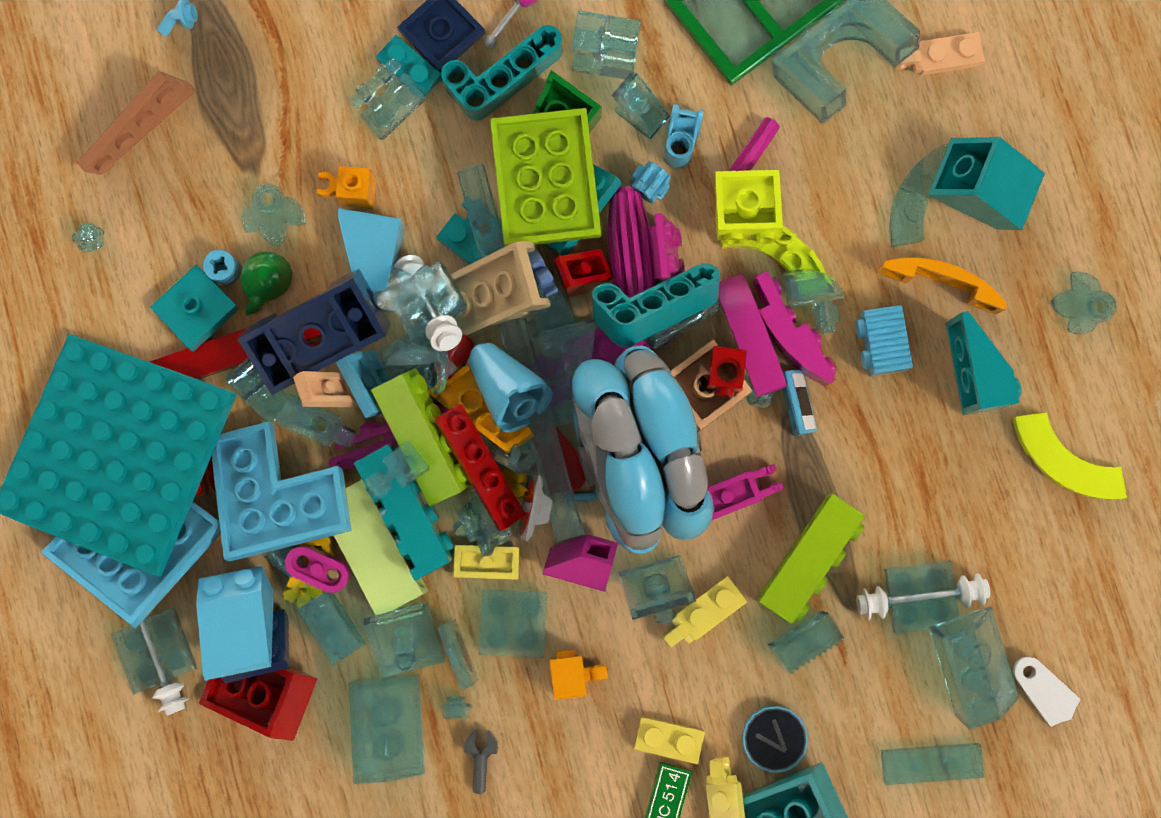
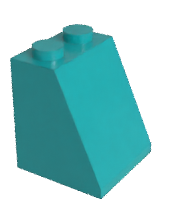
M1001 137L951 138L928 195L995 229L1023 230L1045 173Z

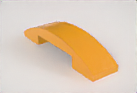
M898 258L885 261L877 270V274L905 284L917 274L969 292L966 305L995 315L1005 310L1007 306L1002 296L984 280L946 262L926 258Z

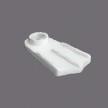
M1033 657L1020 658L1013 668L1014 678L1046 723L1052 727L1058 723L1071 720L1080 702V698L1039 660ZM1031 666V674L1025 677L1023 675L1024 668Z

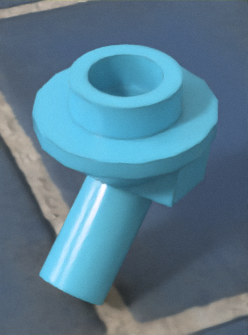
M179 0L175 8L165 15L157 31L164 36H168L177 22L186 29H192L194 22H197L198 18L195 5L190 3L189 0Z

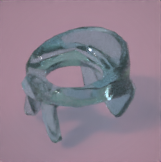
M536 434L520 446L514 444L512 451L508 454L494 443L489 451L493 459L500 464L507 466L515 473H524L526 475H532L535 472V462L540 458L539 455H533Z

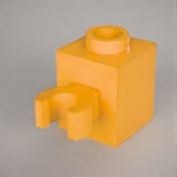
M339 166L337 178L328 172L318 173L320 180L330 182V186L327 189H317L316 193L320 197L331 198L336 194L335 197L344 207L373 209L376 177L370 168Z
M575 649L556 651V657H552L549 660L554 700L587 696L586 681L608 679L606 664L584 667L582 654H575Z

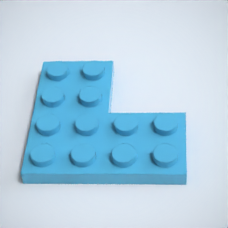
M268 421L220 434L212 454L224 560L230 562L352 531L342 468L335 466L281 480L274 424Z
M192 502L161 577L151 575L58 537H55L41 553L136 629L221 534L220 523L216 518Z

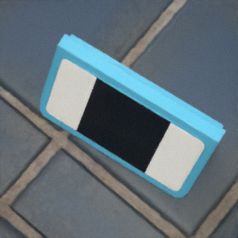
M801 370L785 371L783 375L787 387L782 388L793 435L796 437L814 433L817 431L804 373Z

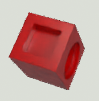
M713 347L711 350L707 389L714 390L715 396L734 397V393H740L743 390L747 350ZM722 365L730 366L735 372L734 379L732 381L722 380L718 375V367Z

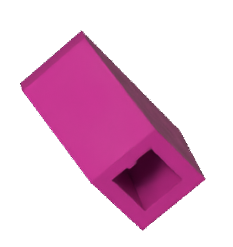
M586 534L553 546L549 550L542 574L605 592L618 543Z

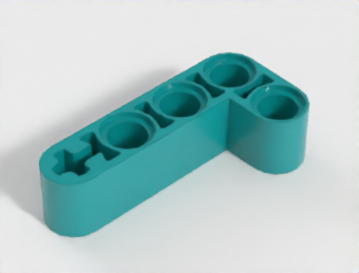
M546 25L540 27L478 77L462 61L451 60L443 66L441 71L444 87L451 98L470 119L482 120L559 60L563 52L561 33L554 26ZM522 59L532 62L527 68L517 66V63ZM460 74L464 76L460 83L454 84L449 82L453 75ZM499 78L508 81L506 86L501 88L493 86V82ZM475 97L484 100L482 105L478 107H472L468 104Z
M699 264L631 298H628L616 285L610 283L598 285L592 292L593 320L613 343L622 347L632 346L715 304L719 296L720 271L714 265Z

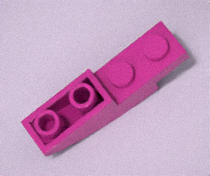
M768 271L756 276L752 283L764 305V308L760 309L759 312L772 344L784 358L810 379L823 386L836 380L834 377L836 369L832 360L828 356L824 357L819 347L822 345V341L815 328L810 329L808 323L797 328L795 327L794 323L797 322L795 314L789 305H784L780 297L783 293L782 288L776 277L771 278Z

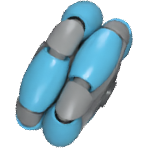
M633 346L625 350L617 358L614 365L600 359H591L581 363L577 367L572 379L574 428L580 445L577 450L586 481L589 486L593 487L599 501L605 508L606 525L613 539L626 550L642 554L653 550L658 545L661 537V524L668 534L677 539L690 540L702 535L712 520L714 512L713 499L707 489L708 477L704 459L700 453L702 446L695 416L685 392L671 375L668 366L655 352L644 346Z

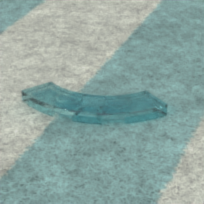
M949 143L933 150L918 162L900 185L890 213L889 236L891 248L919 243L924 240L923 220L928 200L930 199L928 193Z

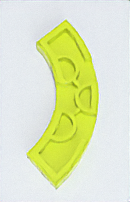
M783 226L781 238L775 239V242L769 245H760L756 243V239L743 240V243L740 245L728 246L724 244V240H720L722 249L734 247L748 248L773 258L787 271L798 294L830 286L823 265L814 251L810 250L797 237V234Z
M1047 412L1012 418L1018 440L1026 455L1030 456L1033 462L1040 468L1041 473L1062 488L1064 487L1085 497L1107 500L1127 498L1122 467L1094 465L1072 454L1056 437L1050 425Z

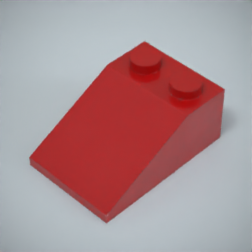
M290 666L286 669L226 684L219 677L208 680L199 704L268 738L294 741L318 678Z

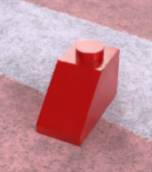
M601 249L558 256L554 259L556 271L567 297L589 293L598 285L604 284L613 278Z

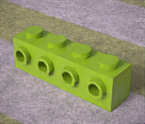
M415 368L371 389L428 505L432 506L462 492L472 484L435 422V419L442 415L441 411L433 403L427 391L428 387L425 379Z
M828 494L756 601L789 624H793L795 620L800 622L810 608L806 603L812 594L818 595L828 581L825 575L831 566L836 568L845 557L846 552L843 549L848 541H855L862 532L864 525L861 522L865 515L836 495Z

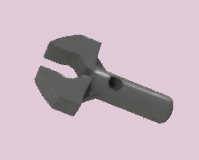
M475 730L465 741L464 753H470L474 758L473 792L483 794L486 791L487 758L491 754H497L498 741L492 732L488 730L487 746L480 752V748L476 745L477 730Z

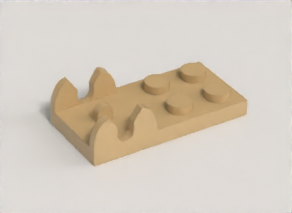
M529 241L514 242L430 284L438 315L452 316L456 320L462 334L471 337L502 322L530 316L529 311L550 307V300L548 298H540L529 260L528 253L535 251L534 243Z

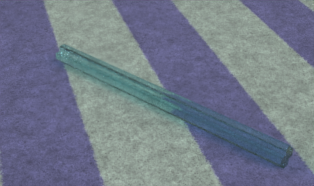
M483 164L463 167L462 171L457 172L479 257L482 259L505 246L486 169ZM526 317L498 324L505 353L542 378ZM548 405L540 416L535 412L528 418L531 422L528 427L534 434L529 439L538 475L542 476L541 479L544 480L542 486L543 494L553 500L550 520L556 542L583 535L584 530L550 405Z

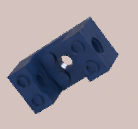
M357 269L332 282L326 291L279 316L273 313L247 327L238 338V341L271 395L293 385L295 383L293 377L299 372H317L385 337L391 323L360 269ZM308 328L319 330L322 335L321 342L317 344L309 343L304 337V331Z

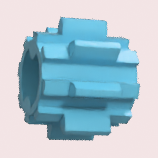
M648 161L645 166L640 164L632 174L631 181L633 182L630 186L634 188V191L641 193L644 201L653 204L656 199L661 201L669 190L670 184L668 182L671 176L656 163Z

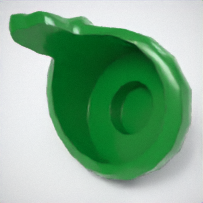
M260 252L250 256L245 261L240 276L242 289L249 298L245 315L256 314L264 303L277 299L287 291L291 285L293 273L290 264L284 257L272 252Z

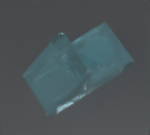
M630 72L611 95L618 103L615 112L649 139H652L670 117L669 113L637 73Z

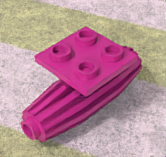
M621 187L617 189L609 200L607 237L611 273L613 276L612 283L620 288L628 298H631L656 286L657 279L666 281L684 272L685 265L683 259H679L678 247L682 246L680 229L675 228L672 221H669L662 213L655 214L656 224L650 228L641 193L634 191L633 187Z

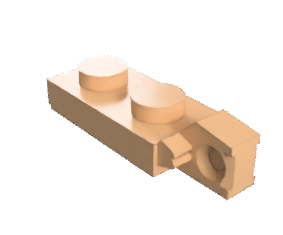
M979 32L919 41L909 46L910 50L898 52L894 58L896 70L914 68V73H920L921 76L978 67L985 62Z
M302 371L293 377L303 407H353L358 405L342 373Z

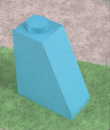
M338 208L337 215L351 272L360 269L378 302H381L382 297L391 299L395 281L393 267L399 260L405 225L399 218Z

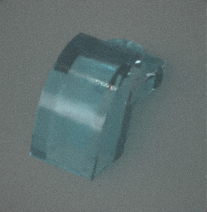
M813 269L783 272L787 304L792 307L812 304L816 330L822 334L836 332L835 323L839 322L837 306L832 304V300L844 298L843 291L836 280L825 273Z

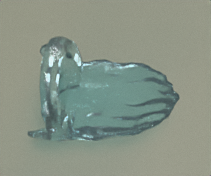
M426 346L411 347L397 351L387 360L386 364L394 366L420 364L421 376L425 379L428 390L435 395L441 394L445 390L448 376L457 370L456 365L448 358V351H437ZM435 367L437 372V385L435 388L432 387L428 378V370Z

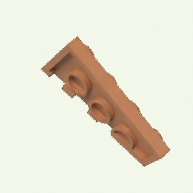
M158 71L76 163L84 172L102 175L109 171L117 160L197 90L188 81Z

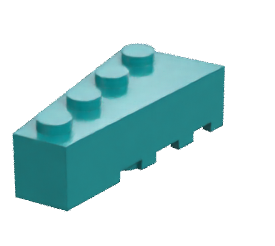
M390 443L356 461L354 465L375 503L379 502L382 506L379 508L386 527L391 532L396 531L398 535L395 537L396 546L401 556L407 560L411 558L415 568L410 570L414 581L449 563L453 556L451 549L455 548L447 531L445 530L441 533L435 521L439 520V517L434 507L428 504L425 505L419 493L422 491L414 475L409 476L404 467L407 461L400 447L394 448Z

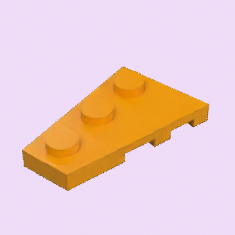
M468 364L455 372L451 379H445L428 390L429 395L448 410L458 404H462L477 431L507 454L534 436L528 425L514 432H504L495 425Z

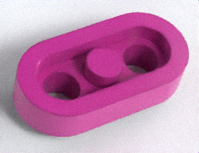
M306 544L297 545L290 550L285 559L286 570L291 576L325 592H338L348 582L350 573L346 563ZM301 555L306 556L309 559V564H300L298 557ZM328 570H337L339 577L336 579L329 577Z

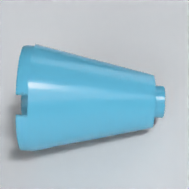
M481 343L471 350L468 365L495 425L502 431L514 432L531 423L528 418L535 412L540 416L545 411L553 394L552 389L545 380L493 343Z

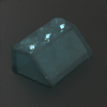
M990 606L930 626V633L955 716L969 730L1000 720L1019 699L993 608Z
M420 675L365 678L349 682L354 784L388 782L424 774Z

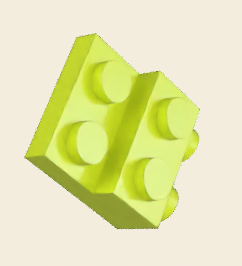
M779 170L715 171L717 240H724V244L728 246H736L742 244L743 240L756 239L757 244L769 245L774 243L775 239H780L783 230Z

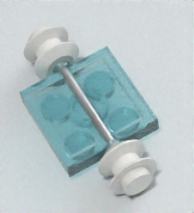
M406 255L400 258L393 267V273L398 279L399 285L405 290L393 299L391 303L408 336L418 347L422 346L429 339L432 347L437 351L453 349L462 338V331L457 326L454 317L468 305L448 270L439 261L427 270L423 265L422 259L416 255Z
M951 560L884 568L888 595L880 586H877L875 593L869 594L865 588H862L861 595L856 597L859 614H864L867 621L870 620L872 613H878L884 619L890 608L893 632L898 634L961 626L957 599L967 608L971 606L972 600H977L981 606H984L986 599L990 598V586L987 579H982L979 573L975 574L974 581H968L966 576L962 575L957 586H955Z
M175 608L150 618L146 616L136 629L128 626L112 633L113 642L133 695L156 685H159V687L163 686L152 697L153 699H160L163 705L157 712L165 711L166 716L185 709L183 702L190 699L182 698L179 691L184 687V684L173 683L169 685V683L173 682V678L197 669V665Z

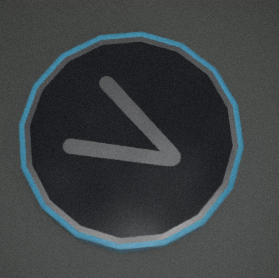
M764 706L751 714L743 728V748L751 762L762 770L773 773L787 771L796 766L805 755L808 745L807 730L801 719L788 708Z

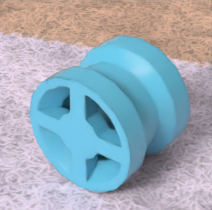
M214 250L204 259L203 270L216 283L230 285L239 278L241 273L240 264L227 251Z

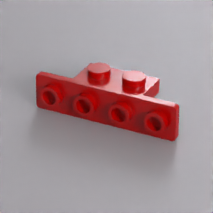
M458 404L435 419L438 428L499 531L505 530L522 518L524 511L464 406Z

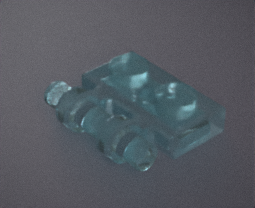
M394 57L386 65L382 63L375 70L376 74L366 84L361 83L356 88V93L349 99L356 109L366 103L368 108L360 116L381 140H384L428 99L408 74L403 73L398 79L395 78L394 74L402 65ZM385 83L388 89L376 98L374 93Z

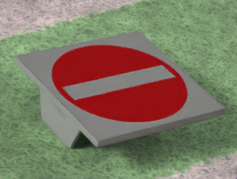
M532 475L527 478L526 488L528 491L522 503L524 516L518 522L515 537L517 539L529 541V538H532L534 525L549 522L553 500L541 493L544 480L541 479L542 476Z

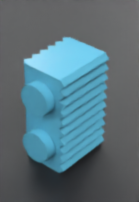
M902 305L861 312L859 319L855 321V330L858 339L863 338L865 350L860 353L861 364L864 370L868 369L869 377L905 372L913 368Z

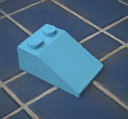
M263 566L198 579L196 605L202 671L205 680L271 667L274 590Z

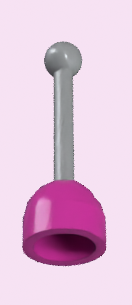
M515 0V4L494 32L484 38L485 46L488 48L495 46L496 38L520 6L525 8L532 6L537 0Z

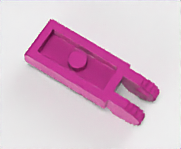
M775 464L754 472L750 470L707 487L714 505L712 520L763 500V497L785 489L782 482L769 485L761 491L757 487L755 479L773 474L774 471H777Z

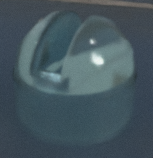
M752 385L750 386L752 392L747 396L749 405L757 408H767L773 403L774 400L771 397L774 396V391L756 397Z

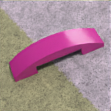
M743 273L721 280L718 299L738 349L747 350L745 369L756 397L787 387L769 334Z

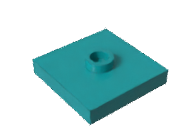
M197 264L150 306L192 352L240 309Z

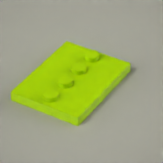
M581 108L491 118L490 124L504 246L506 247L514 242L529 241L537 245L601 237L587 109Z

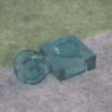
M407 441L382 459V462L389 471L385 474L378 471L371 475L365 481V484L368 486L366 491L370 496L374 495L376 499H379L392 490L393 486L390 483L393 479H396L403 489L429 470V466L410 441Z

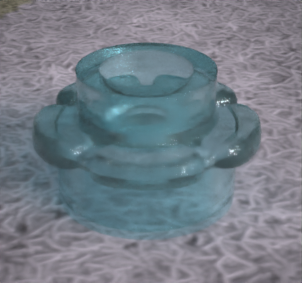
M83 224L77 228V232L73 233L72 240L77 243L78 249L81 251H95L104 244L102 236L104 231L93 224Z
M447 697L446 703L441 704L440 708L443 709L444 719L458 720L469 718V709L472 708V705L466 703L465 697Z

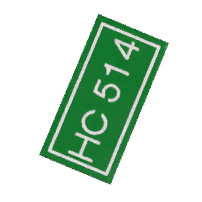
M660 761L645 818H680L692 775L691 770Z

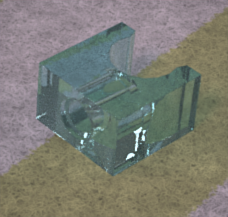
M578 11L571 53H574L572 71L633 81L639 48L641 20Z

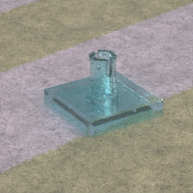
M680 555L618 572L632 620L654 614V619L657 623H669L675 617L672 608L696 602L694 590Z
M428 602L364 618V628L382 678L445 662V654Z

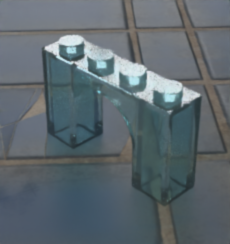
M847 0L837 10L827 13L823 20L815 27L805 30L797 41L788 48L781 49L772 59L774 78L821 124L846 106V88L820 62L822 55L828 48L846 40L862 41L876 49L894 67L919 49L920 30L887 0Z

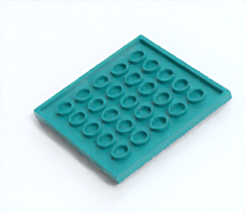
M68 334L1 486L0 515L151 575L161 577L237 394Z

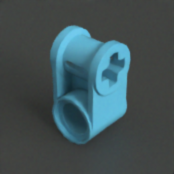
M674 103L664 151V158L669 166L683 168L689 164L696 138L699 135L704 110L700 109L696 112L679 108V104ZM680 145L683 146L687 152L685 154L678 155L675 154L671 148L673 146Z

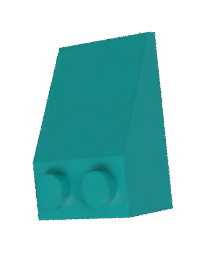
M969 311L961 312L947 321L945 325L962 414L969 415L1000 410L1020 403L1019 397H1021L1022 389L1019 379L1015 378L1011 366Z
M823 762L796 771L743 796L745 818H848Z

